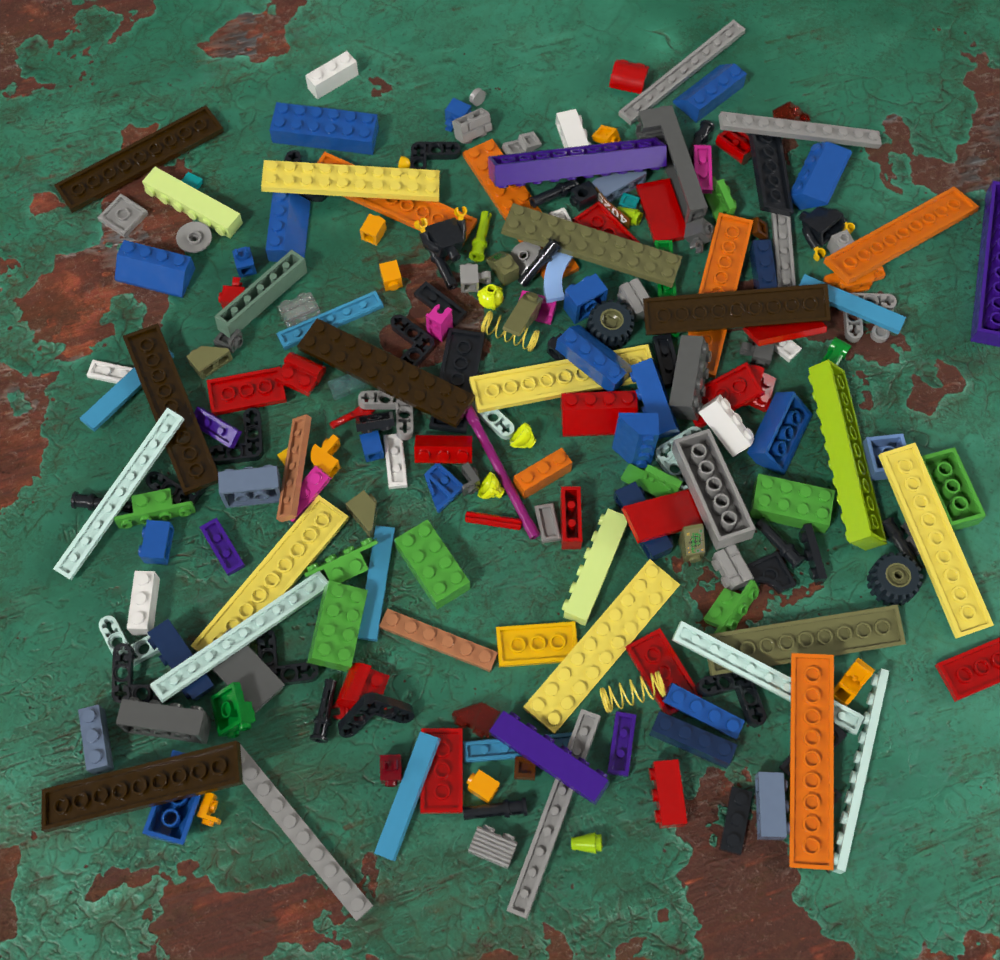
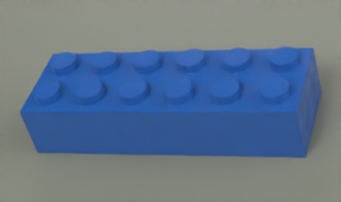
M276 102L269 130L272 143L373 155L379 122L378 114Z

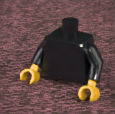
M462 206V214L459 213L458 207L454 209V214L458 217V220L454 217L427 226L428 221L426 218L420 219L422 226L419 220L415 221L414 227L420 230L419 235L424 248L435 253L439 258L449 256L452 262L461 258L459 252L466 241L467 231L466 219L463 218L467 213L465 206Z
M817 207L811 213L803 211L799 216V220L802 221V233L810 248L815 251L813 255L815 261L820 260L818 253L823 258L826 255L825 249L819 248L818 245L823 246L830 240L831 235L841 230L847 229L851 234L855 229V225L847 223L844 214L840 213L837 209Z

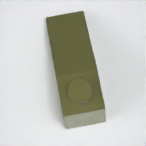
M526 292L518 301L502 330L519 337L538 318L543 298L539 297L536 293Z

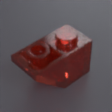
M791 101L773 110V118L811 122L810 116Z
M482 702L455 710L452 713V719L455 720L454 723L461 728L468 727L473 730L472 733L481 738L484 736L489 738L491 734L489 731L500 716V711Z

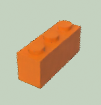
M560 448L514 475L513 485L521 497L526 499L571 472L573 462L563 448Z

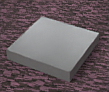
M120 194L97 218L101 223L126 238L148 215V211Z

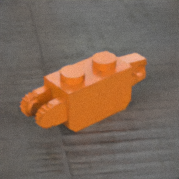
M880 266L849 285L835 273L824 276L823 282L848 293L869 291L873 282L884 279L886 274L883 266Z

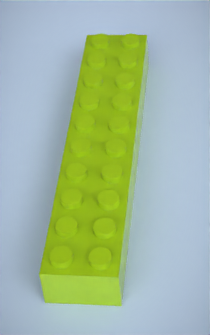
M826 360L808 368L810 373L808 379L814 390L812 396L818 407L816 413L822 424L820 430L826 441L824 447L830 458L828 464L834 475L832 481L838 492L837 502L842 509L841 519L846 526V539L849 543L866 551L887 544L845 371L832 361Z

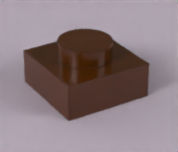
M759 217L751 219L754 220L751 229L752 234L760 240H767V223Z
M515 756L514 779L535 780L536 765L524 757Z

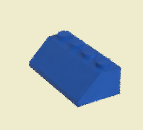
M735 63L719 65L674 99L673 103L697 123L743 88L747 73Z
M828 141L816 143L811 147L790 192L792 202L799 210L828 205L852 151Z
M273 192L266 242V254L269 262H278L291 250L305 258L311 201L294 193Z
M123 240L116 258L115 281L183 298L195 271V266L190 256Z
M582 326L569 327L557 339L556 350L605 390L616 391L630 377L629 372H632L631 365Z
M652 358L631 365L632 372H629L632 382H636L638 389L635 391L638 399L643 401L644 406L641 407L643 413H658V439L680 434L677 420L669 407L670 400L657 364Z
M795 392L775 393L756 432L754 441L747 451V454L756 464L780 475H785L813 415Z
M658 413L618 414L612 449L628 464L638 468H646L648 464L651 465L659 437Z
M172 750L170 757L184 753ZM201 795L151 807L142 833L150 838L184 845Z

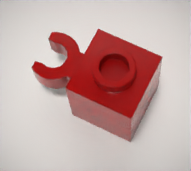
M233 277L232 286L223 285L222 292H219L218 302L221 303L222 308H225L245 290V287H242V282H240L241 277Z

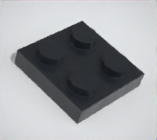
M393 411L355 417L357 432L361 431L362 434L371 433L373 429L379 428L381 431L390 430L392 426H395Z

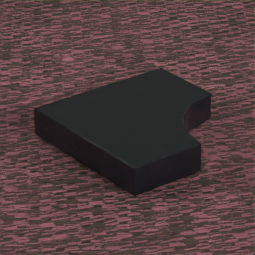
M778 551L747 564L756 584L768 585L778 595L797 585Z

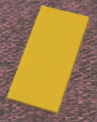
M576 621L496 627L499 668L561 663L578 643Z

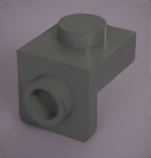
M236 329L230 338L220 332L214 339L215 346L228 348L231 353H234L243 343L242 333L239 329Z
M467 462L461 465L462 474L468 482L462 486V494L464 496L467 494L472 495L480 488L479 473L474 466L471 467Z

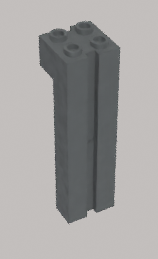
M661 106L659 108L639 111L637 119L639 124L636 125L635 131L637 139L656 137L667 145V166L664 168L667 177L670 178L685 224L703 218L708 207L673 106Z

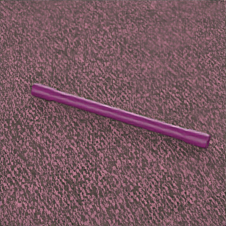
M471 405L465 417L472 426L517 514L522 520V525L530 540H533L540 536V532L534 521L530 518L485 433L478 415Z

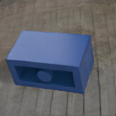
M147 520L146 526L142 529L143 543L138 549V555L144 563L168 565L174 534V527L171 522Z

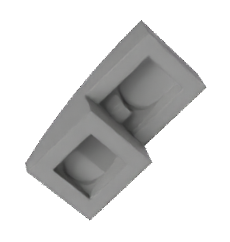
M533 131L520 134L518 140L503 143L502 150L505 154L532 152L539 148L542 143Z

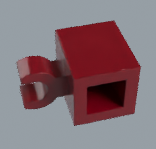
M401 754L380 755L381 784H385V787H397L398 783L402 781Z

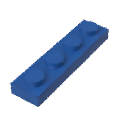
M670 683L666 696L662 700L665 704L734 740H737L745 723L739 717L674 683Z

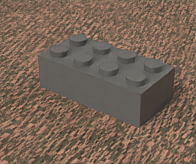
M681 335L669 407L676 419L697 421L699 419L698 412L703 406V403H701L702 397H705L706 394L705 379L709 377L707 366L708 362H711L712 352L709 350V345L706 343L704 336Z
M129 697V700L122 699L116 724L126 733L207 744L212 719L203 711L202 707L191 706L189 709L182 708L183 705L177 703H170V706L162 705V702L157 700H150L147 703L142 702L140 698Z

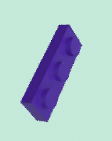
M197 406L194 414L201 431L227 447L234 449L242 431L204 408Z
M217 517L199 527L227 576L245 567Z
M618 711L615 713L607 774L628 777L636 714Z

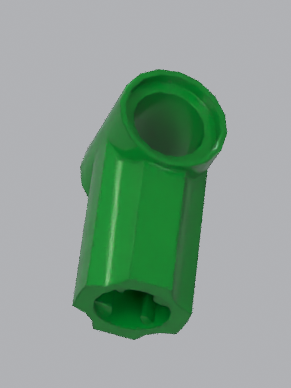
M835 337L821 362L830 360L838 366L841 360H844L852 345Z

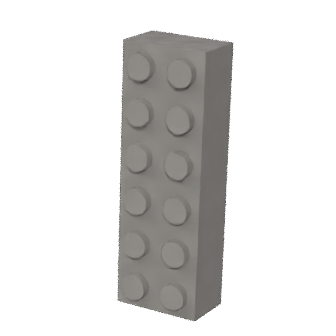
M707 429L675 439L672 446L673 455L715 550L752 539L756 528L711 430Z

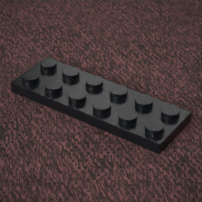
M748 133L760 210L790 217L794 210L782 139L776 136Z
M449 328L439 378L472 394L469 377L478 376L485 333ZM465 415L457 428L432 416L430 418L429 429L467 434L468 421Z

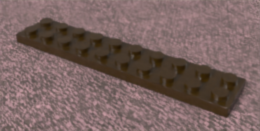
M207 105L54 184V187L73 213L147 174L154 167L158 168L224 133V129Z
M827 283L643 298L646 336L831 320Z
M318 318L297 345L298 350L457 428L475 400L474 394Z
M157 323L124 335L123 339L156 423L167 408L185 419L166 445L184 495L186 496L217 484V468L159 324Z
M236 740L42 789L41 831H55L242 785L240 742Z

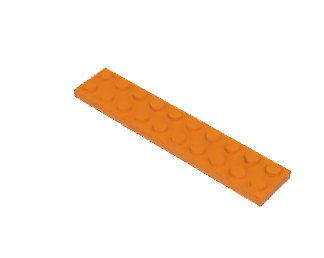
M493 139L463 152L464 159L504 220H506L513 203L542 212L538 206L534 208L530 205L529 198L532 196L525 186L513 184L508 185L507 188H498L489 178L488 156L503 155ZM574 259L566 267L562 279L579 271V266ZM548 262L539 271L543 279Z
M324 152L317 162L323 164L354 165L327 152ZM342 196L416 229L414 223L419 220L422 226L421 218L427 219V226L454 217L458 220V217L454 214V208L440 202ZM465 214L463 218L466 219L467 240L477 224V219Z
M952 187L825 257L823 263L849 285L976 213L979 206L956 187Z
M719 212L698 294L737 291L754 220ZM727 329L688 332V335L704 336L706 343L709 345V350L712 352L711 362H708L707 366L710 378L715 379Z
M791 653L789 867L834 870V655Z

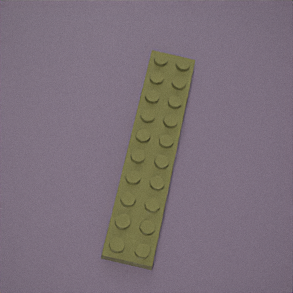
M514 203L501 231L503 235L541 247H545L549 242L548 239L552 237L563 247L558 252L670 288L673 287L683 257Z
M898 605L708 634L767 666L791 663V653L837 656L906 644ZM707 659L710 675L732 672Z

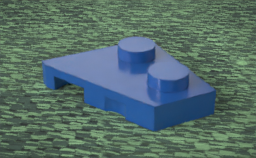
M435 463L424 474L436 511L440 513L462 492L463 484L440 463Z

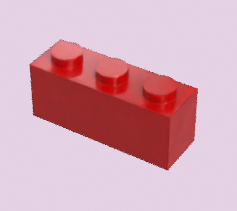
M415 435L414 461L415 463L465 464L468 462L472 464V436Z
M581 486L561 487V549H581Z
M679 759L654 761L651 765L652 768H649L650 781L653 780L654 789H651L653 802H656L657 810H654L655 822L659 823L660 829L684 827L688 822Z

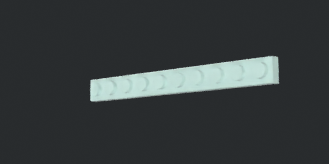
M169 408L165 410L53 568L55 571L70 580L74 578L114 521V517L119 514L185 420L182 416Z
M320 571L312 574L150 684L151 689L162 703L317 598L323 593L324 586L328 580Z
M683 621L679 623L672 641L788 701L791 700V677ZM834 700V722L841 729L857 735L865 716Z
M882 668L876 674L874 673L871 679L873 689L872 693L868 694L866 701L869 707L868 712L865 711V717L862 721L865 724L864 730L860 732L858 737L860 747L859 751L855 752L853 762L856 763L855 770L851 771L849 777L851 788L850 791L846 792L844 799L847 806L840 817V823H842L841 832L838 831L835 839V844H838L837 851L834 852V870L832 872L838 874L846 872L888 680L889 670Z

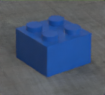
M596 273L592 276H586L581 282L571 284L566 288L563 309L574 324H577L589 317L592 308L597 303L601 304V301L607 300L608 289Z

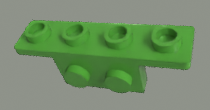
M712 176V194H703L716 222L719 212L734 216L737 204L735 199H732L730 188L726 185L724 179L716 180V177Z
M628 464L621 476L622 481L628 484L636 482L638 487L641 486L645 493L655 498L683 491L680 489L683 482L677 476L669 475L663 472L661 468L649 464L645 471L632 464Z
M170 488L131 496L133 513L115 516L114 521L118 528L128 529L135 525H146L147 520L167 521L178 516L186 517L196 513V509L192 501L173 504L172 491Z
M366 538L361 541L360 546L355 548L353 545L342 550L343 554L338 556L332 554L326 557L325 562L319 565L315 562L307 566V571L304 572V575L308 577L324 569L330 581L344 582L368 570L361 551L378 544L376 538Z
M750 580L741 594L726 588L723 589L703 618L705 623L717 628L714 633L733 631L737 628L739 621L747 613L753 600L758 597L760 590L756 582Z

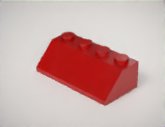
M636 391L561 393L562 436L614 435L619 413H638Z

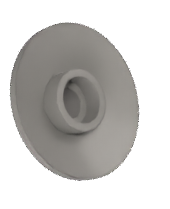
M190 222L178 230L176 241L183 251L198 253L210 245L212 233L210 228L204 223Z
M524 241L512 249L510 255L519 266V275H522L539 255L540 246Z

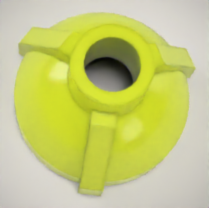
M489 284L477 293L479 303L484 308L496 310L503 302L504 296L500 286Z
M525 422L517 428L510 439V446L513 448L529 449L533 447L536 439H534L535 437L529 424Z
M489 472L482 481L477 496L481 499L494 497L500 499L505 489L501 487L495 474Z

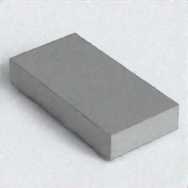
M554 504L534 506L542 544L561 541Z

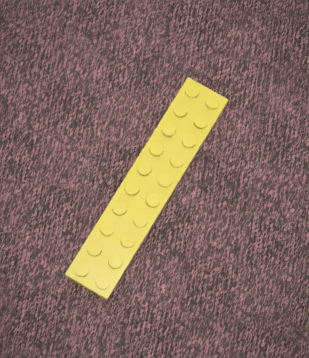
M264 160L261 191L439 202L440 170Z
M648 344L613 350L630 365L652 358ZM567 359L469 377L472 394L475 395L474 402L477 413L561 398V393L593 392L604 389ZM629 377L621 386L635 383Z
M916 443L879 454L878 457L955 639L994 626Z
M318 495L190 646L195 651H200L222 636L228 629L234 628L289 591L302 577L304 572L307 571L306 567L317 559L347 523L349 516Z
M649 559L523 706V709L549 732L555 734L626 650L625 647L632 643L680 584Z

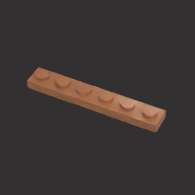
M307 414L292 419L276 518L280 522L295 519L297 516L312 419Z
M388 608L379 625L380 629L488 672H491L498 652Z

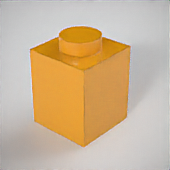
M369 213L360 228L361 240L377 246L387 230L385 219Z
M397 260L379 264L385 291H394L402 288V277Z
M478 770L476 774L473 772L467 780L468 791L487 804L491 802L500 788L498 781L481 770Z

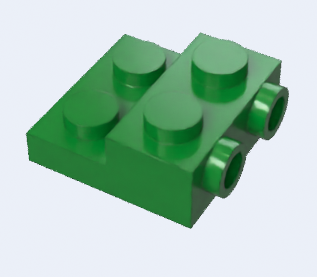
M233 682L210 697L218 737L227 736L229 739L240 736L239 731H246L252 728L251 724L256 721L255 712L251 701L244 702L240 682Z

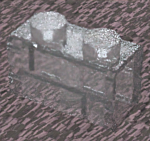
M311 292L301 293L297 298L290 301L285 300L277 306L286 328L321 314Z

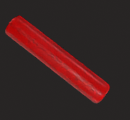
M466 511L465 522L514 530H520L522 526V520L518 518Z

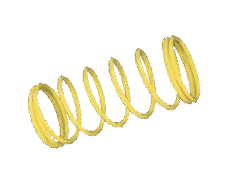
M493 311L487 312L482 322L481 332L491 335L495 331L497 339L504 334L505 342H509L513 338L514 346L519 345L522 341V348L524 350L527 349L528 352L534 350L540 335L539 330L534 331L528 346L524 348V340L528 328L517 344H515L516 335H512L506 341V331H503L497 337V328L502 315L499 316L492 332L488 333V328L493 318Z
M655 671L656 680L653 673H650L653 698L642 676H640L643 701L638 696L632 680L629 679L632 704L629 702L619 682L622 707L617 703L610 686H608L611 705L605 688H600V695L606 712L611 713L613 711V699L618 708L622 710L624 706L623 695L628 704L633 706V690L641 703L645 701L644 688L649 697L654 700V683L662 697L666 696L660 672Z

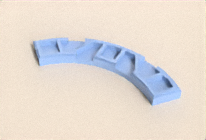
M557 251L553 255L552 261L548 262L543 283L546 303L564 300L562 277L566 267L574 258L573 256Z

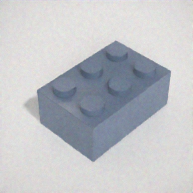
M264 465L260 468L245 467L241 470L226 469L218 472L219 495L226 508L278 503L282 487V478L278 467Z

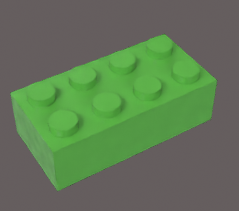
M953 447L921 456L953 531L978 525L986 517V514L956 448Z
M758 474L754 482L749 515L751 518L761 519L764 517L769 522L796 528H802L804 524L812 523L814 532L825 534L830 526L835 490Z
M428 519L394 539L396 549L436 609L441 608L470 590V581Z
M330 580L327 582L323 590L307 663L344 672L351 668L368 590Z

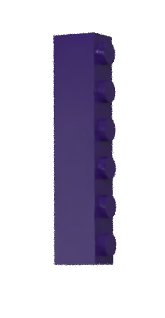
M503 710L489 731L491 735L596 805L609 786V780L606 779L608 776L599 769L596 771L589 767L590 764L583 758L579 757L576 759L571 755L572 752L562 745L560 748L555 745V740L550 736L538 734V729L530 723L525 725L520 722L521 718L510 711L508 714Z

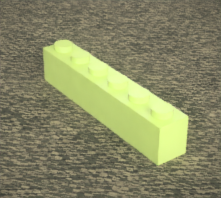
M154 167L142 181L145 192L149 196L159 198L162 203L173 206L178 212H184L192 220L204 223L209 228L211 227L216 230L221 236L225 235L231 239L243 224L240 213L157 167Z
M607 509L606 514H601L598 522L601 525L599 531L595 530L591 541L594 543L591 548H587L584 555L586 559L585 564H580L576 574L579 578L577 582L573 581L569 590L572 595L569 600L565 599L562 607L564 618L576 621V623L583 626L587 624L628 525L624 514L611 509Z

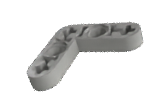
M851 293L865 300L870 299L876 305L879 303V306L893 311L897 304L896 298L891 294ZM843 311L845 338L851 343H856L863 335V321L858 317L856 321H852L848 318L850 314ZM853 327H855V328H854V333L857 334L856 336H854V334L851 333L852 330H853Z
M380 390L360 392L358 395V405L360 408L365 410H396L397 437L401 440L412 438V406L398 399L394 402V397ZM383 397H387L390 399V401L388 403H383L380 401V399ZM406 412L410 416L408 418H402L399 415L400 413ZM403 425H406L407 433H403Z

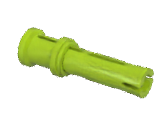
M489 211L481 212L476 238L472 240L473 247L469 253V258L475 262H482L485 258L484 250L487 248L486 237L492 217Z

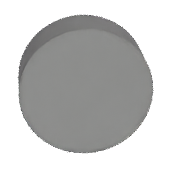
M476 88L470 94L469 100L473 105L479 106L485 100L486 93L481 88Z
M877 325L870 332L872 340L877 343L885 342L890 335L889 330Z

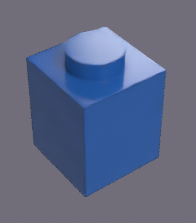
M378 430L359 435L366 463L384 458Z

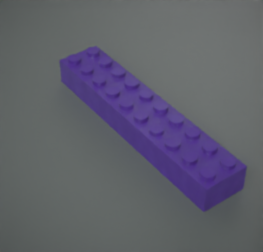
M653 137L488 156L489 178L496 187L507 188L508 185L513 184L524 186L530 182L541 184L547 180L558 182L564 178L575 180L581 176L584 178H592L598 174L609 176L614 172L626 174L627 171L631 170L635 172H642L648 168L659 170L661 167L667 166V145L658 138Z
M992 181L985 196L970 341L1000 347V182Z

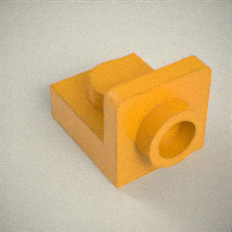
M601 125L592 135L593 141L598 143L621 141L617 128Z
M206 793L197 814V817L202 820L201 823L213 827L214 824H221L219 818L211 816V813H215L218 806L217 796L213 793Z

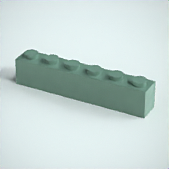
M293 250L289 251L214 316L217 329L229 338L236 329L242 330L307 273L305 258Z

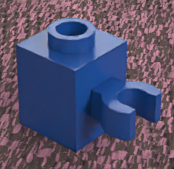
M453 98L445 109V124L447 125L445 130L452 132L454 130L452 121L470 113L471 106Z
M245 246L234 249L232 253L239 277L257 274L250 247Z

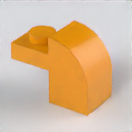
M333 434L330 438L325 439L321 448L314 444L311 450L313 467L315 465L318 466L331 478L340 470L339 460L333 457L334 453L341 447L337 436Z
M857 658L835 685L834 699L847 707L866 681L872 676L875 669L860 658Z

